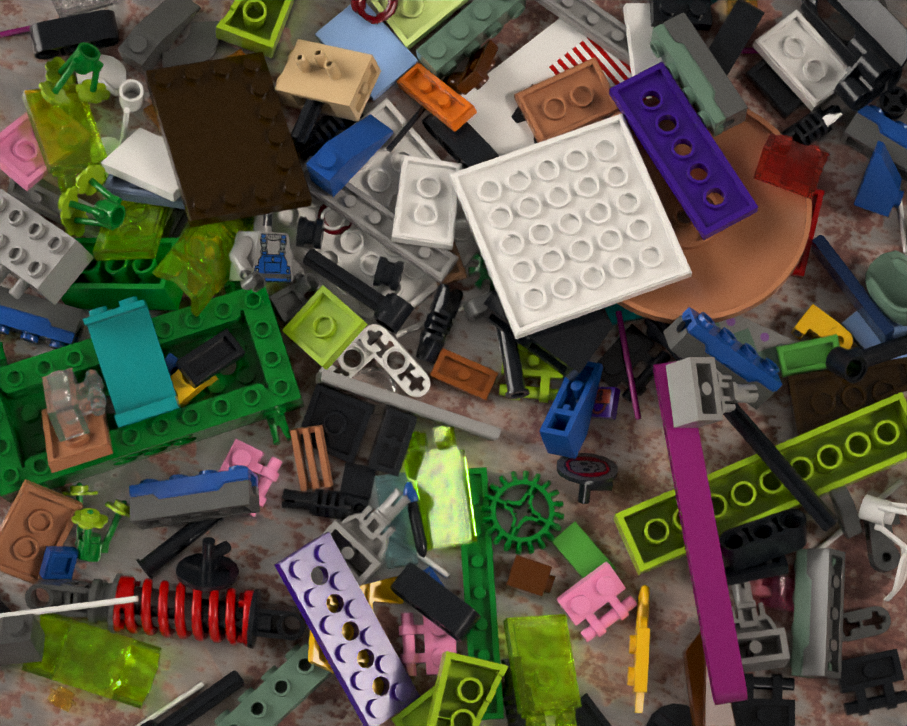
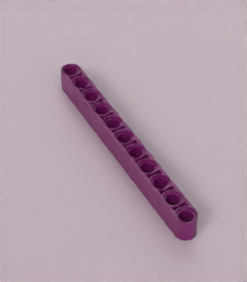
M677 361L654 364V380L713 702L715 705L746 701L748 699L747 687L699 428H674L666 365Z

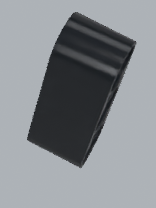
M745 0L736 1L709 47V50L726 75L729 74L765 13Z
M98 10L38 22L29 27L33 53L36 59L45 60L72 55L79 43L82 42L90 43L98 49L111 47L120 42L115 12L112 10Z
M432 113L422 119V124L429 134L457 163H462L463 169L499 157L496 151L468 122L454 132Z
M787 509L724 531L719 538L724 568L729 571H739L802 549L807 543L806 515L798 509Z
M409 562L390 586V589L398 597L459 642L465 639L481 618L478 612L413 563Z

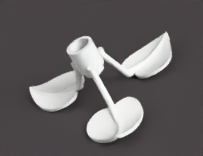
M103 54L99 58V61L103 62L104 66L100 71L98 83L105 84L106 90L110 91L113 96L119 95L120 105L124 109V116L119 141L114 137H103L92 145L89 161L90 165L94 167L101 165V162L126 140L130 112L139 110L143 106L144 101L153 107L150 94L144 92L142 84L134 79L126 80L127 75L124 65L118 59ZM93 71L86 75L76 73L78 84H82L86 79H92ZM105 172L103 175L105 179L104 183L109 176V173Z
M866 494L858 517L875 523V530L882 532L901 548V558L893 589L883 599L890 601L902 588L907 579V544L886 529L884 525H891L895 514L907 516V504L891 502Z

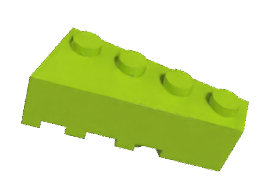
M235 0L228 13L217 24L216 38L255 53L263 52L264 56L273 58L295 0Z
M449 651L443 652L426 726H479L509 666Z

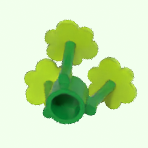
M82 42L79 43L75 52L66 62L61 57H54L52 61H48L45 64V69L47 70L45 77L47 80L40 82L38 85L42 89L43 98L53 105H68L70 99L66 96L63 89L67 85L72 86L76 83L77 79L73 72L86 75L93 71L92 79H86L82 84L76 85L78 98L82 101L96 104L101 103L102 100H108L111 95L110 91L106 90L105 84L98 83L100 71L104 66L103 62L99 61L101 54L98 48L90 43Z
M93 165L88 166L76 178L78 187L68 188L59 197L58 209L61 211V224L66 227L65 232L70 236H83L86 225L104 227L113 231L125 219L126 210L121 205L122 198L113 195L102 186L105 180L103 177L105 168L102 165L96 167ZM98 190L107 198L97 201L94 207L79 203L77 195L78 193H85L87 196H91ZM86 212L93 214L96 219H90Z
M78 482L76 485H70V491H64L62 494L76 496V500L83 504V495H96L98 491H89V485H82V483ZM116 499L114 503L110 501L105 503V506L116 512L104 540H101V534L92 532V528H103L104 524L108 523V517L100 514L98 510L93 508H82V510L75 511L72 522L76 524L75 546L79 551L78 559L98 562L101 559L102 553H108L110 541L122 516L130 518V504L126 500Z

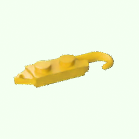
M643 585L640 588L637 601L635 635L629 636V654H634V666H628L627 686H632V693H635L634 713H643L644 694L647 693L650 588L647 585Z

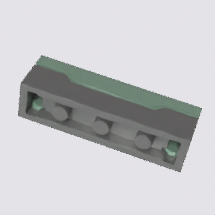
M683 12L654 27L650 42L653 54L657 58H662L666 68L674 80L677 81L690 104L693 105L697 115L705 127L709 129L712 136L715 137L723 131L725 132L744 122L748 109L747 105L686 14Z
M831 548L800 549L796 551V559L794 561L795 590L792 596L794 621L791 626L793 648L790 656L792 676L841 679L846 552Z

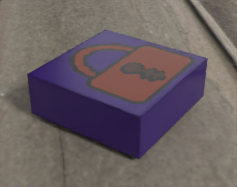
M598 387L591 419L616 420L621 390L616 387Z

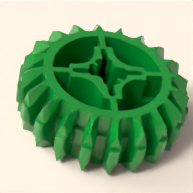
M512 471V482L508 483L507 479L502 475L499 477L500 484L502 485L501 488L494 483H491L489 486L495 495H483V498L491 504L480 506L481 512H490V516L481 518V524L491 522L492 526L485 533L486 535L497 533L493 540L495 546L499 545L502 540L506 541L503 549L505 552H508L511 544L517 545L516 555H521L522 546H527V552L531 555L534 553V543L537 544L540 550H544L546 547L542 540L544 537L551 543L555 540L554 535L549 532L550 529L555 532L561 531L562 527L555 523L554 520L560 521L564 519L563 513L555 512L556 509L563 507V501L553 502L552 499L559 495V491L556 489L548 493L546 490L551 486V481L547 480L542 486L539 485L541 475L538 473L534 476L533 481H529L528 471H523V480H518L517 473ZM527 489L519 501L501 499L512 490ZM536 493L544 500L547 506L548 518L541 516V513L535 511L532 506ZM529 499L527 513H531V516H524L519 521L518 526H515L517 523V513H513V510H520L525 505L526 500ZM496 507L504 510L503 512L512 518L511 528L508 533L500 526L497 520ZM531 524L543 527L532 536L517 537L521 528L525 525Z

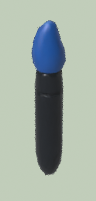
M407 482L404 486L403 496L407 495L411 500L407 505L414 544L419 556L424 558L427 554V540L419 504L417 503L419 497L412 483Z

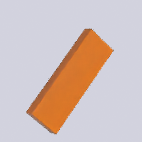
M419 62L396 81L401 90L454 132L477 113L474 105Z

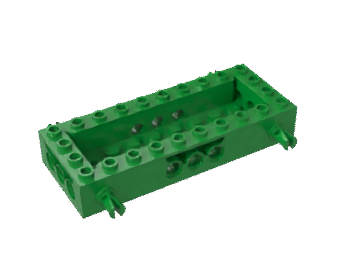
M221 269L218 273L226 292L225 295L152 318L164 358L171 353L180 359L226 328L244 349L245 355L235 362L236 369L232 374L223 375L220 372L215 376L218 380L209 387L204 388L185 407L121 428L117 426L114 417L116 413H106L113 454L54 473L51 472L48 465L41 411L97 392H101L104 401L107 398H111L92 339L89 338L9 365L4 352L3 342H0V496L12 503L25 479L52 490L262 420H267L274 445L280 444L279 428H281L287 441H290L291 434L284 414L305 407L266 286L256 293L252 289L245 290L241 287V281H229L224 269Z

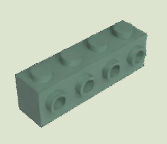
M474 0L416 49L417 60L440 80L444 76L448 77L466 57H472L487 39H492L498 35L507 22L519 17L526 8V0Z
M307 643L302 647L296 644L284 656L287 661L279 668L275 665L271 667L261 677L264 682L256 690L252 687L246 690L238 698L241 704L232 712L226 709L215 719L214 723L217 726H277L333 673L308 662L309 645Z

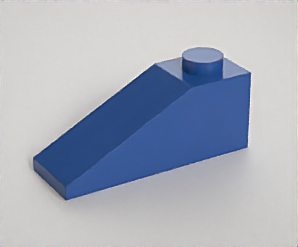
M368 115L326 142L306 163L311 181L334 197L394 134L393 130L373 115Z
M588 361L573 382L566 377L564 378L539 431L549 454L577 458L588 433L603 371L601 363Z

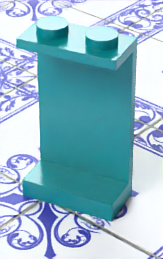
M137 296L119 301L120 307L109 311L107 306L89 311L90 317L83 319L84 325L88 327L116 415L114 417L118 428L181 408L147 303L143 299L138 301Z

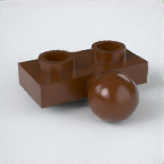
M489 40L470 57L465 70L452 73L447 78L446 84L460 95L462 93L466 95L473 88L479 90L489 79L487 73L496 63L494 57L499 47L492 40Z

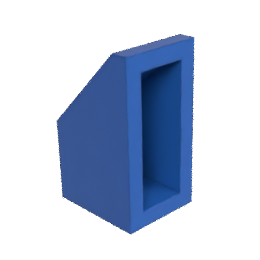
M877 141L858 187L854 205L889 217L893 207L899 208L904 191L900 190L902 178L884 142Z

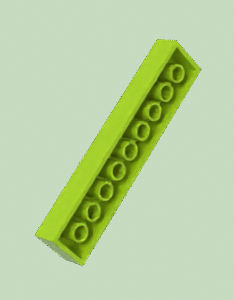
M900 392L780 443L775 447L818 497L822 498L829 495L830 491L843 485L845 487L907 461V401L903 393ZM758 454L707 475L719 538L728 529L787 509H796L802 506ZM674 489L615 514L613 520L638 576L686 556Z

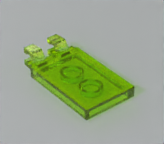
M78 84L64 85L62 87L66 96L70 99L68 105L50 104L43 98L42 89L24 90L22 100L48 174L51 173L52 177H58V187L61 194L66 192L68 188L78 187L76 184V174L81 173L90 165L94 167L101 165V162L108 157L88 102L78 98V92L76 91V85ZM104 173V175H103V177H104V179H105V180H104V183H105V181L107 180L106 173Z
M122 200L121 205L126 210L125 219L113 231L100 227L93 249L95 260L155 258L170 207Z
M446 425L433 427L434 443L437 449L429 450L426 433L413 432L407 449L410 454L406 455L407 460H404L407 482L412 483L419 497L417 503L419 504L427 540V552L478 542L465 449H458L454 427H447Z
M566 614L506 618L503 621L517 712L521 714L522 719L526 718L525 726H547L546 717L556 716L555 726H577L575 709L581 707V700Z

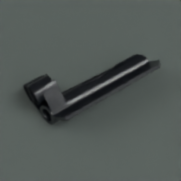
M802 0V12L847 66L845 70L847 73L838 82L833 91L852 111L864 108L885 91H890L897 85L902 76V68L907 62V28L880 0H827L855 29L854 37L851 40L840 38L819 16L817 10L818 0Z

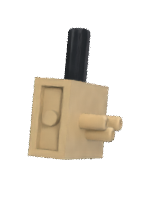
M301 39L297 40L294 49L288 55L287 64L282 75H279L275 88L284 105L302 109L291 132L293 143L299 146L306 144L320 113L359 121L381 72L373 55Z

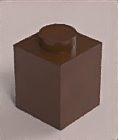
M516 555L506 588L542 599L544 592L550 594L556 576L550 575L552 566Z

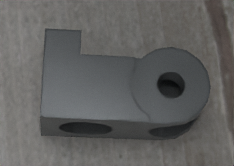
M895 514L891 525H884L891 533H893L892 527L900 525L899 514ZM863 520L870 566L875 571L882 573L895 569L900 561V553L894 546V542L882 532L875 530V523Z

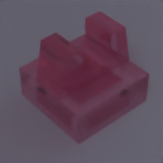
M786 576L762 579V586L772 588V593L769 598H760V603L762 602L764 606L783 612H794L792 596L795 590V580Z

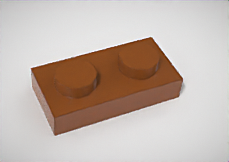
M442 348L430 373V378L486 402L499 372Z

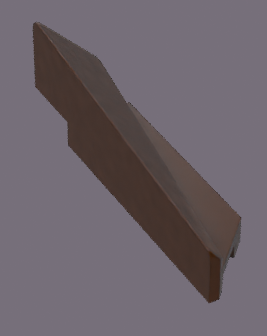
M699 631L693 641L682 652L692 726H736L732 703L715 705L713 702L701 632Z

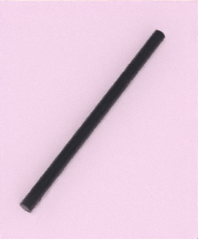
M445 77V78L442 80L445 84H446V81H447V78H448V77ZM423 106L418 109L388 145L387 151L391 152L425 112L426 109Z

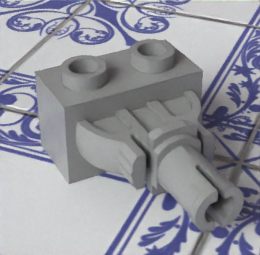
M688 357L666 365L674 428H699L723 420L725 412L735 410L736 405L730 403L754 404L758 400V393H749V391L758 390L755 384L725 382L732 380V377L728 374H721L716 369L715 357Z
M397 487L368 519L366 517L374 509L371 505H368L361 513L349 515L343 520L341 518L334 520L323 532H330L359 586L365 584L386 562L383 556L388 548L389 537L396 531V528L390 526L384 534L382 532L391 524L392 520L402 509L411 502L409 497L405 495L394 505L403 494Z
M750 581L732 585L735 606H732L744 673L785 668L790 660L785 627L776 628L773 620L765 614L764 603H758L756 606L752 596Z

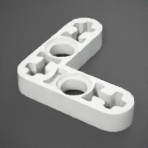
M374 323L365 327L336 359L341 368L349 372L347 377L350 378L375 358L410 396L421 397L430 388L431 381L428 373L381 324ZM369 330L373 332L380 330L383 333L380 338L385 345L389 341L394 344V346L385 351L382 357L377 354L382 348L377 343L370 345L367 341L370 338ZM351 349L358 351L361 355V363L356 367L346 365L344 362L346 351ZM397 351L403 354L405 358L403 367L393 369L388 365L387 357L391 352ZM410 363L415 367V369L410 370L412 375L416 378L422 376L425 379L422 382L424 389L421 391L418 388L410 389L411 380L407 375L404 376L403 380L398 376V374L403 373L408 368ZM332 364L327 370L333 372L338 367ZM323 367L316 374V384L321 383L320 378L324 370Z

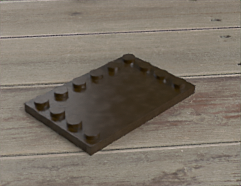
M263 52L145 71V81L190 228L311 206L312 197Z

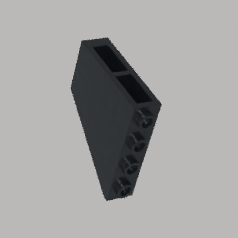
M495 289L483 304L488 307L482 316L484 319L571 382L580 374L613 327L605 308L515 339Z

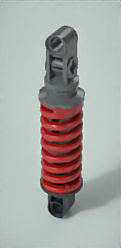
M117 573L113 583H103L102 579H94L92 583L80 580L39 579L28 588L25 594V602L30 609L138 596V602L53 613L66 617H88L89 623H97L98 621L108 622L110 633L120 632L126 625L127 630L131 634H137L143 628L144 633L148 636H153L160 630L161 635L165 638L172 637L176 632L180 639L185 640L193 633L194 638L200 642L205 641L210 634V638L214 643H221L227 636V640L231 645L243 644L248 649H254L258 637L292 641L299 639L307 627V623L297 606L263 603L261 589H247L244 593L240 592L238 603L235 602L236 589L231 587L227 590L226 601L219 600L220 590L210 591L209 599H202L203 591L193 589V593L186 592V586L181 582L177 584L176 591L169 590L170 583L167 580L160 582L159 589L153 588V580L151 578H146L143 581V586L140 587L141 581H136L133 576H124L121 573ZM37 588H42L48 592V602L38 599L36 595ZM289 616L296 617L300 621L301 627L296 630L288 628L285 624V618Z

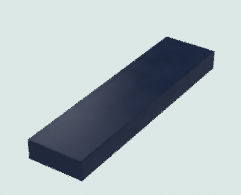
M822 235L814 238L811 251L881 343L892 340L894 327L826 238Z

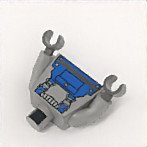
M273 214L254 216L253 232H237L234 246L229 254V259L232 262L229 281H241L240 284L243 289H252L255 293L264 288L266 282L293 283V280H296L295 289L301 294H305L307 291L313 292L318 288L319 280L314 274L307 273L303 275L304 270L296 261L291 251L289 235L287 233L272 232Z

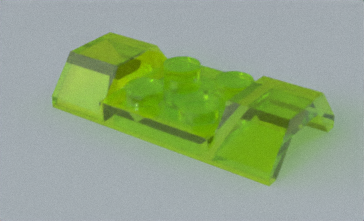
M254 216L192 228L189 226L152 273L158 278L174 281L191 299V312L198 316L213 296L228 281L232 263L229 259V254L234 246L236 234L238 231L253 232Z
M48 613L40 615V626L45 633L43 660L23 663L21 670L142 709L150 695L160 666L161 647L117 633H110L108 630L59 614Z

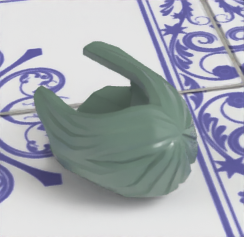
M894 250L880 255L869 265L865 274V282L870 297L882 313L891 321L907 326V255Z

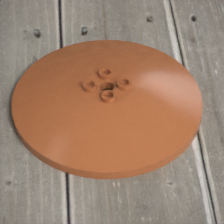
M653 97L643 100V103L648 107H655L660 101ZM747 109L744 122L713 137L756 202L758 211L703 240L692 222L682 223L678 220L677 215L680 212H684V209L627 123L690 266L692 276L617 304L639 316L672 324L680 315L682 316V313L688 307H691L699 314L705 312L714 322H721L754 309L775 294L798 265L809 237L812 220V200L808 179L801 161L785 137L764 118ZM619 111V112L615 113L614 115H612L611 117L616 116V115H618V114H621V112ZM663 120L658 124L664 131H671L676 127L670 120ZM679 144L674 148L675 152L682 156L688 155L691 152V148L685 144ZM700 168L693 169L690 172V175L696 180H703L708 176ZM711 193L706 197L707 201L713 205L721 204L724 201L723 197L718 193Z

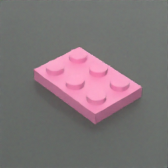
M43 98L0 132V169L23 189L28 191L87 143L90 134L59 108Z

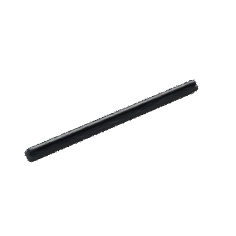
M645 318V325L675 360H682L680 356L670 350L663 333L670 325ZM730 403L735 404L736 408L732 412H725L723 414L823 531H828L835 526L838 521L837 517L739 404Z

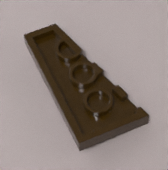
M907 357L891 359L868 367L864 378L857 383H850L828 370L787 376L786 380L796 437L895 394L907 391Z

